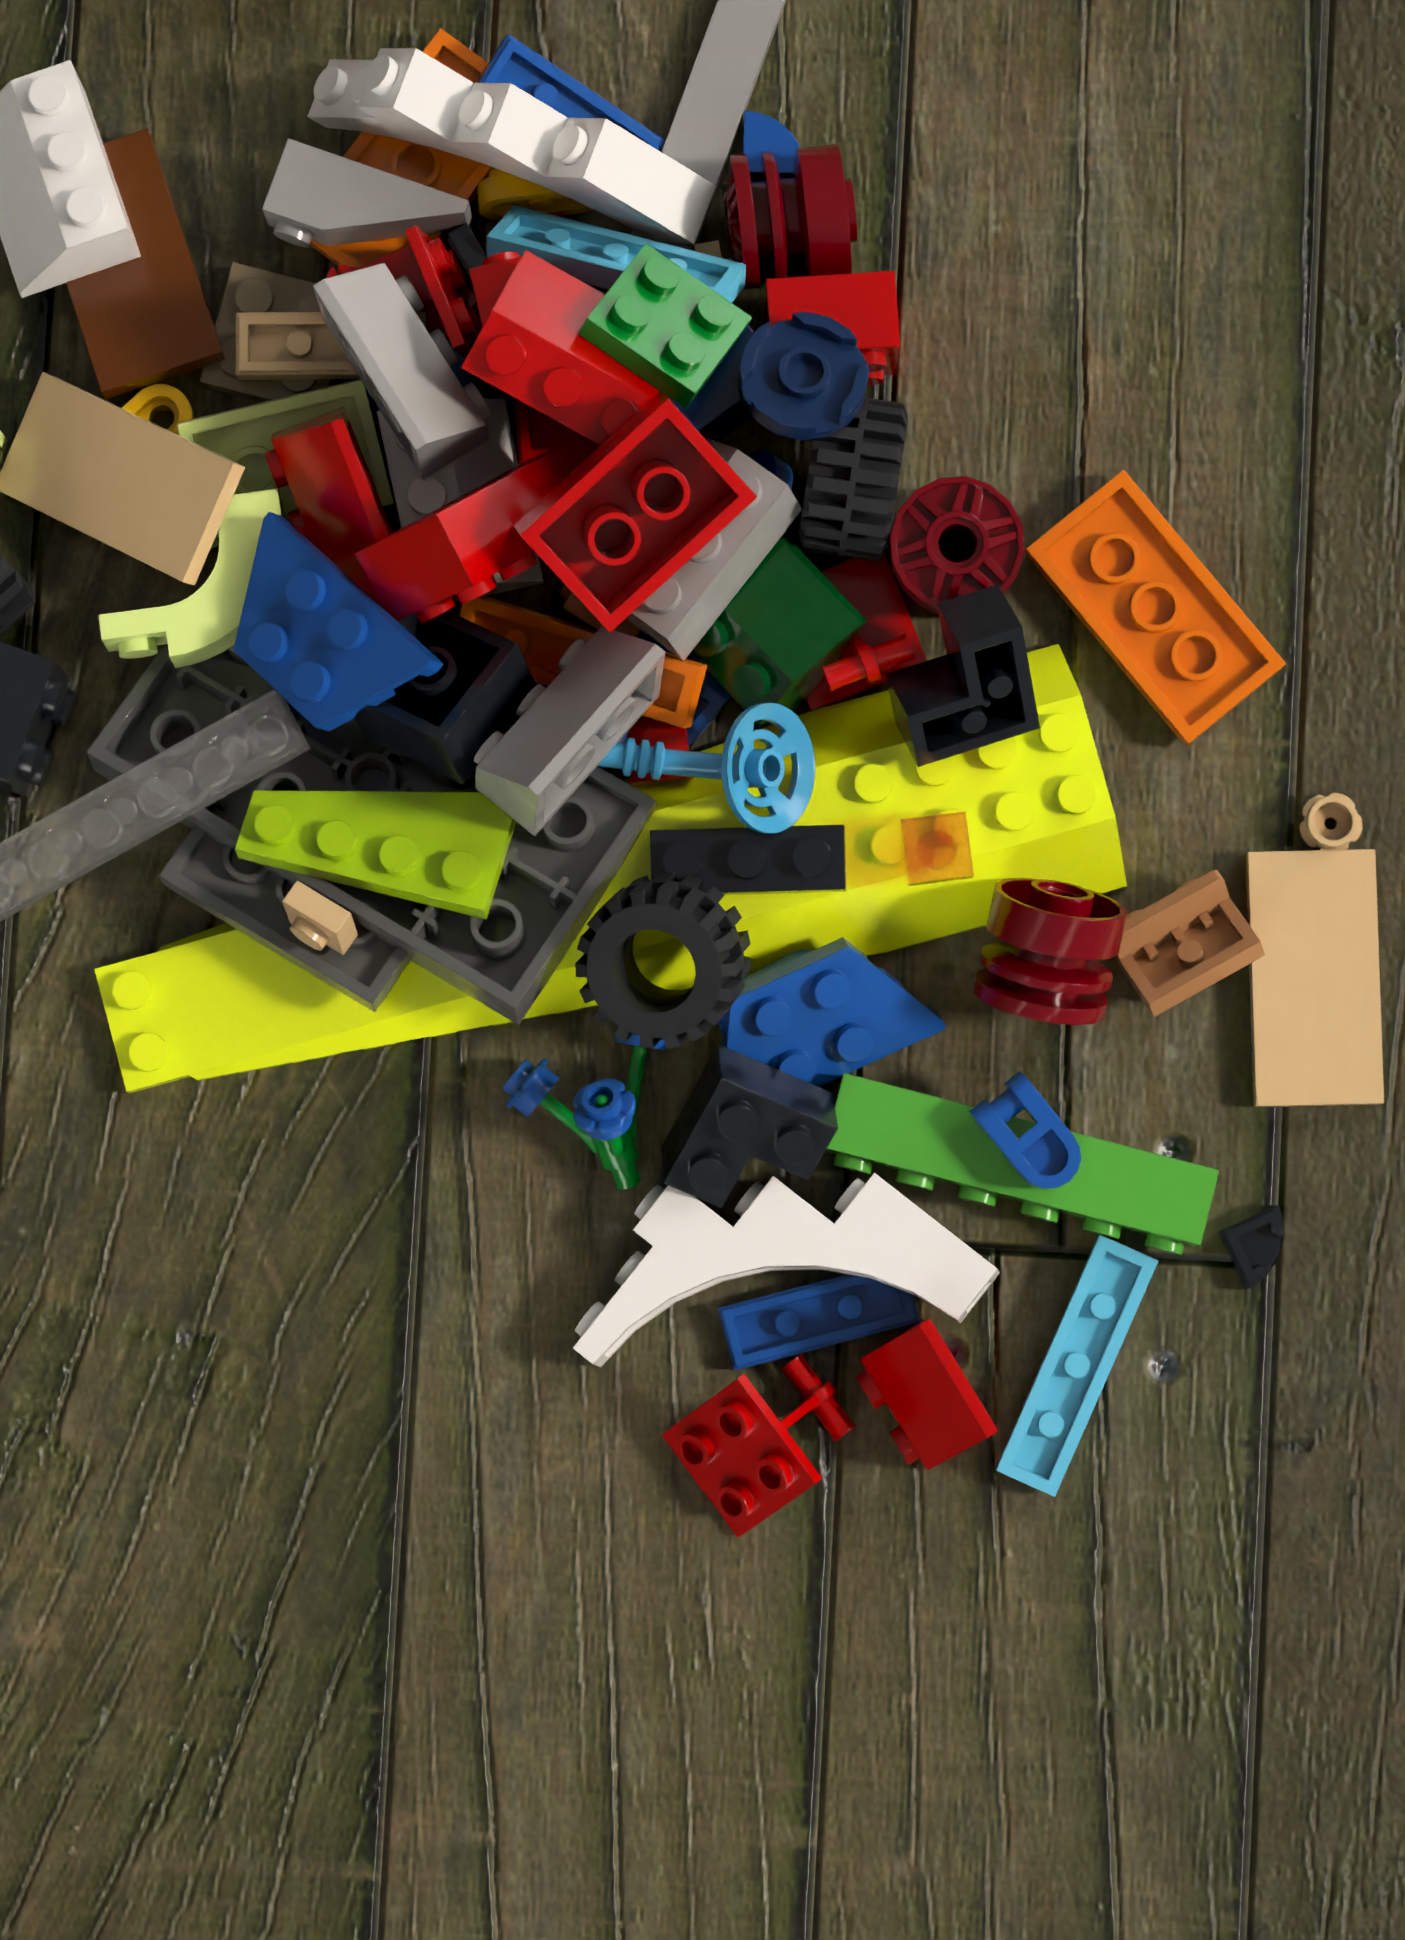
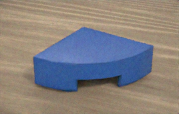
M744 111L743 154L747 155L750 178H762L761 154L766 151L772 152L777 163L780 178H793L796 148H801L793 134L783 124L767 115L753 111Z

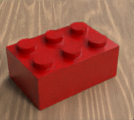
M659 391L522 517L514 527L524 541L611 633L751 504L757 496L670 399Z

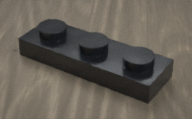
M844 825L791 826L778 833H759L749 828L650 830L651 881L660 873L674 872L675 882L681 883L687 875L701 879L698 890L705 894L713 887H716L724 895L847 892Z

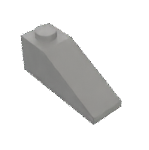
M289 138L262 208L268 226L274 227L273 234L283 241L300 247H309L311 240L326 246L405 237L407 236L405 230L415 225L425 234L453 231L465 223L469 226L472 218L469 200Z

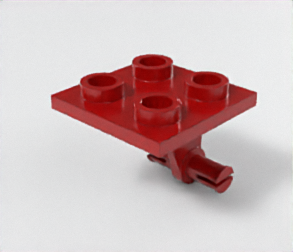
M417 225L405 230L410 245L359 268L340 264L337 265L338 271L332 267L328 272L327 278L385 263L395 280L405 275L422 302L435 303L453 349L465 359L483 328L478 310L475 307L470 309L466 299L459 293L458 288L467 285V282L452 250L446 251L439 237L431 240Z
M885 554L879 562L853 558L820 571L867 622L836 662L821 666L824 677L806 699L810 712L886 683L887 673L927 661Z
M802 1353L781 1368L780 1371L786 1375L804 1400L780 1421L746 1375L742 1374L661 1435L738 1538L822 1479L821 1475L786 1429L811 1411H813L831 1435L834 1442L856 1426L833 1397V1394L837 1392L830 1381L825 1384L821 1381Z

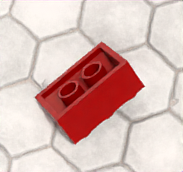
M527 250L524 251L461 367L598 445L604 443L659 392L654 386L578 334L586 318L605 294Z
M345 407L337 408L274 432L271 441L275 449L265 452V457L278 489L289 485L298 509L288 512L291 524L381 606L355 553L392 534L393 531Z

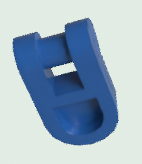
M1019 1071L1004 1083L1007 1090L990 1103L986 1100L981 1101L969 1113L1021 1178L1031 1186L1040 1189H1055L1069 1182L1077 1173L1081 1162L1080 1146L1074 1135L1037 1089ZM1024 1109L1036 1125L1017 1138L1006 1123Z

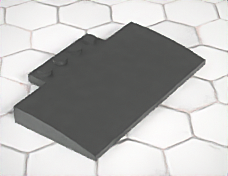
M164 644L87 751L95 772L192 829L160 873L159 877L162 884L373 1012H376L409 962L412 961L519 1025L620 869L656 809V800L597 766L536 836L516 822L487 920L239 859L235 847L254 790L479 792L475 789L476 768L465 782L460 784L364 736L354 718L330 732L315 728L233 650L234 645L208 660L175 668L169 657L168 644ZM513 718L502 734L505 735L518 719ZM296 881L301 882L352 914L358 936L344 956L327 945L324 946L322 951L313 949L299 940L290 931L289 928L292 924L288 919L282 901Z

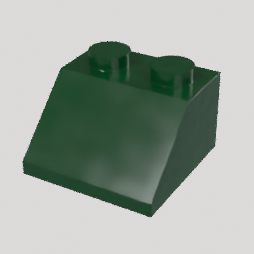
M783 534L691 653L700 663L708 665L707 670L744 710L760 703H776L792 711L803 704L824 677L821 666L836 662L866 624L867 620L800 549ZM758 720V721H756V722H757L758 725H761V724H763V723H765V722H767V721H766V720Z

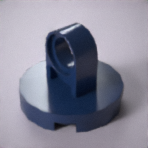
M799 312L792 314V320L779 321L770 326V322H767L756 330L744 346L738 382L743 403L756 422L779 436L809 440L828 437L849 425L863 406L869 378V367L864 359V355L857 347V338L850 329L831 317L809 312Z

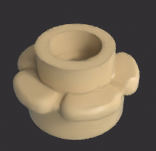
M1331 793L1327 797L1317 795L1311 798L1302 809L1304 821L1300 823L1299 830L1302 839L1309 847H1318L1320 850H1347L1348 844L1355 842L1360 837L1363 826L1362 818L1357 813L1354 802L1346 795L1340 793ZM1327 818H1333L1336 821L1335 829L1329 830L1325 827L1324 823Z

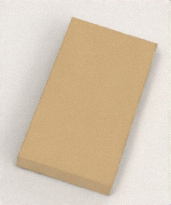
M42 372L0 471V492L181 582L195 586L245 467L62 379Z
M1375 849L1247 852L1245 854L1247 921L1260 939L1265 956L1249 964L1253 1107L1384 1104Z

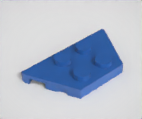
M272 512L267 513L262 522L233 650L315 728L330 732L355 718L360 709L366 706H377L395 696L394 689L418 675L429 677L440 670L443 663L289 521L281 515Z
M842 937L743 982L746 985L740 996L723 1016V1020L726 1023V1034L721 1041V1045L819 1087L843 1076L844 1073L848 1074L947 1028L943 1019L933 1007L922 1003L908 992L901 982L883 968H878L872 964L864 953Z

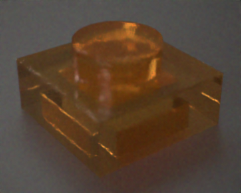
M965 811L900 820L908 886L973 878L974 872Z

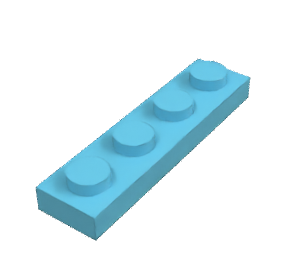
M516 205L510 208L486 236L487 257L508 251L517 252L522 256L524 251L527 250L582 282L605 289L612 287L645 244L654 248L731 303L745 287L746 264Z
M1097 1235L994 1470L1053 1497L1056 1496L1158 1264V1260L1105 1236Z

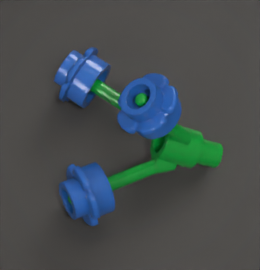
M632 1034L626 1042L618 1037L615 1038V1043L633 1046L626 1091L625 1085L622 1082L609 1078L585 1085L574 1097L573 1105L576 1108L574 1113L548 1093L560 1079L545 1066L549 1060L544 1058L537 1066H534L525 1059L502 1087L511 1096L506 1102V1107L510 1109L514 1106L523 1115L528 1117L540 1104L578 1135L593 1153H598L603 1168L611 1170L618 1189H629L639 1184L641 1177L635 1163L639 1153L634 1138L636 1137V1114L647 1048L639 1047L640 1036ZM660 1040L653 1049L665 1051V1041Z

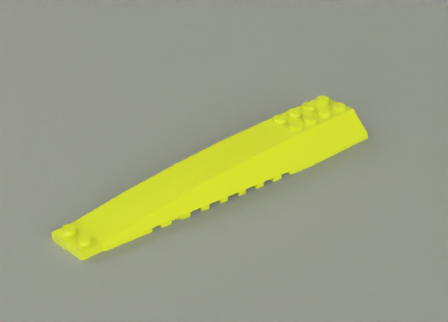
M1059 644L1027 652L1040 725L1039 729L920 767L917 766L895 723L889 690L823 707L798 716L804 724L813 746L815 779L809 803L802 816L792 826H845L847 892L724 895L718 902L721 907L727 911L735 905L742 916L735 925L737 932L748 930L751 944L744 951V956L751 957L750 972L745 977L792 952L799 950L813 951L842 937L864 953L866 957L987 926L995 883L1004 879L1032 878L1056 880L1081 886L1100 894L1127 887L1114 809L1082 696ZM775 725L763 728L771 731L776 736L780 733V730ZM758 739L754 740V749H765L767 747L764 742ZM725 742L700 752L723 754ZM736 743V746H735V749H734V753H735V752L737 751V749H738L737 743ZM791 754L783 757L785 772L778 788L785 796H787L792 778ZM693 777V779L634 787L655 799L657 807L589 919L523 1019L555 1013L561 1014L598 1006L595 1000L585 1003L580 993L581 988L588 980L587 977H576L575 963L584 955V952L577 950L579 940L589 929L587 923L594 914L621 888H627L634 880L646 875L651 881L650 830L747 828L739 821L729 806L722 780ZM628 778L622 779V781L628 784ZM748 788L747 791L755 797L761 796L758 788ZM744 803L745 808L757 816L764 817L770 815L767 807H751ZM227 923L161 946L155 953L94 969L124 1085L128 1093L188 1077H193L199 1081L288 1063L329 1057L344 1052L372 1049L409 1040L437 1037L463 1030L513 1022L412 961L409 962L376 1012H373ZM643 930L635 934L633 955L637 967L646 979L654 985L668 990H684L694 986L696 977L694 960L688 948L678 938L660 930Z

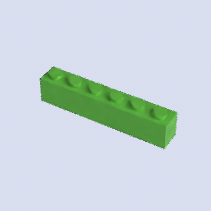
M846 1073L842 1076L835 1102L838 1130L826 1149V1152L836 1154L834 1166L868 1175L871 1174L873 1164L898 1170L896 1182L933 1191L935 1180L960 1186L958 1198L995 1207L997 1196L1022 1202L1020 1214L1048 1222L1057 1223L1060 1212L1084 1218L1082 1230L1110 1238L1119 1239L1122 1228L1147 1235L1144 1246L1176 1255H1182L1184 1244L1192 1247L1201 1245L1219 1174L1217 1169L1071 1132L1080 1146L1081 1162L1077 1173L1069 1182L1058 1188L1040 1189L1031 1186L1021 1178L996 1145L981 1130L969 1113L974 1108L973 1106ZM1013 1117L1006 1125L1019 1138L1036 1123Z

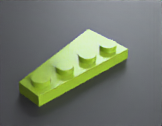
M254 790L235 851L239 859L487 920L516 821L480 792Z

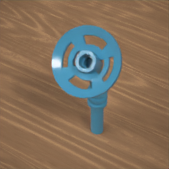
M776 703L756 704L742 712L728 732L723 754L665 749L664 743L659 741L656 742L654 747H651L649 740L643 739L640 745H636L635 738H628L625 744L617 743L598 764V766L622 769L623 776H630L633 771H636L638 778H645L647 772H649L654 780H659L662 774L722 780L727 801L735 816L747 828L759 833L782 832L796 823L809 803L815 779L814 751L804 724L793 711ZM766 720L774 724L780 730V733L776 736L769 730H753L754 722ZM758 739L764 742L767 747L765 749H754V740ZM736 743H737L738 749H737V751L734 753V749H735V746H736ZM791 754L792 778L787 796H785L778 788L785 772L783 757ZM748 788H758L761 796L755 797L747 791ZM744 803L751 807H767L770 815L764 817L757 816L747 810Z

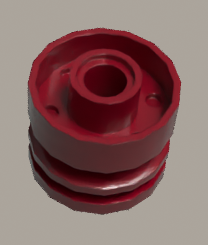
M838 144L796 148L793 178L786 179L780 178L777 163L772 152H762L763 181L751 182L746 154L730 155V174L727 189L724 192L730 254L735 262L746 264L744 289L760 288L759 259L763 258L771 259L773 279L787 278L788 256L800 254L807 276L852 273L851 243L857 242L856 209L851 178L844 179Z
M967 476L939 478L915 490L898 510L889 539L890 569L902 594L921 610L938 616L937 603L996 584L1005 593L1017 577L1025 553L1023 524L1011 501L991 484ZM949 534L964 536L972 546L973 555L964 562L955 563L949 561L941 554L938 542Z
M1010 878L996 882L987 921V930L1006 942H994L982 947L980 963L985 968L977 971L974 994L988 1005L1027 1019L1066 1025L1095 1024L1103 1020L1108 1004L1107 996L1103 992L1111 989L1113 974L1103 964L1094 960H1106L1118 955L1127 916L1126 908L1110 897L1071 883L1032 878Z

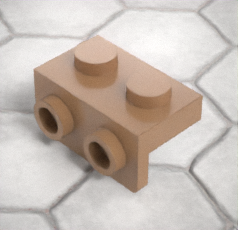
M1212 870L1200 878L1184 882L1175 892L1150 906L1127 914L1119 953L1115 958L1118 966L1152 1016L1156 1017L1265 956L1260 939L1230 899L1225 880L1218 870Z

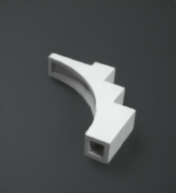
M380 48L374 60L329 59L326 69L322 71L314 86L315 98L307 116L326 128L355 130L393 137L488 165L573 199L657 242L694 244L716 187L713 183L606 118H567L511 83H473L417 48Z
M876 1173L871 1176L867 1183L857 1178L846 1189L834 1207L841 1213V1216L835 1223L831 1222L774 1176L766 1186L759 1181L755 1182L744 1194L734 1212L741 1216L734 1227L695 1196L671 1186H667L664 1189L657 1184L641 1201L634 1213L641 1220L633 1231L650 1243L652 1248L646 1255L636 1251L618 1272L615 1282L621 1287L608 1304L604 1306L598 1301L583 1316L575 1328V1332L581 1338L573 1349L592 1364L602 1367L636 1330L676 1302L721 1282L769 1271L825 1270L871 1278L917 1296L953 1320L961 1323L1000 1272L990 1262Z

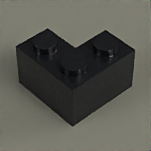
M998 584L937 603L946 655L886 674L895 723L918 767L1040 728L1022 625Z
M718 1044L661 1147L664 1184L722 1208L751 1156L809 1180L838 1130L833 1093Z

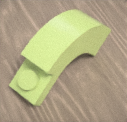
M278 489L233 495L218 530L219 552L214 569L206 582L194 594L171 605L98 615L101 639L108 652L119 651L120 658H142L157 654V645L168 644L169 657L174 667L179 668L208 660L233 646L237 636L263 519L268 512L284 517L283 505Z

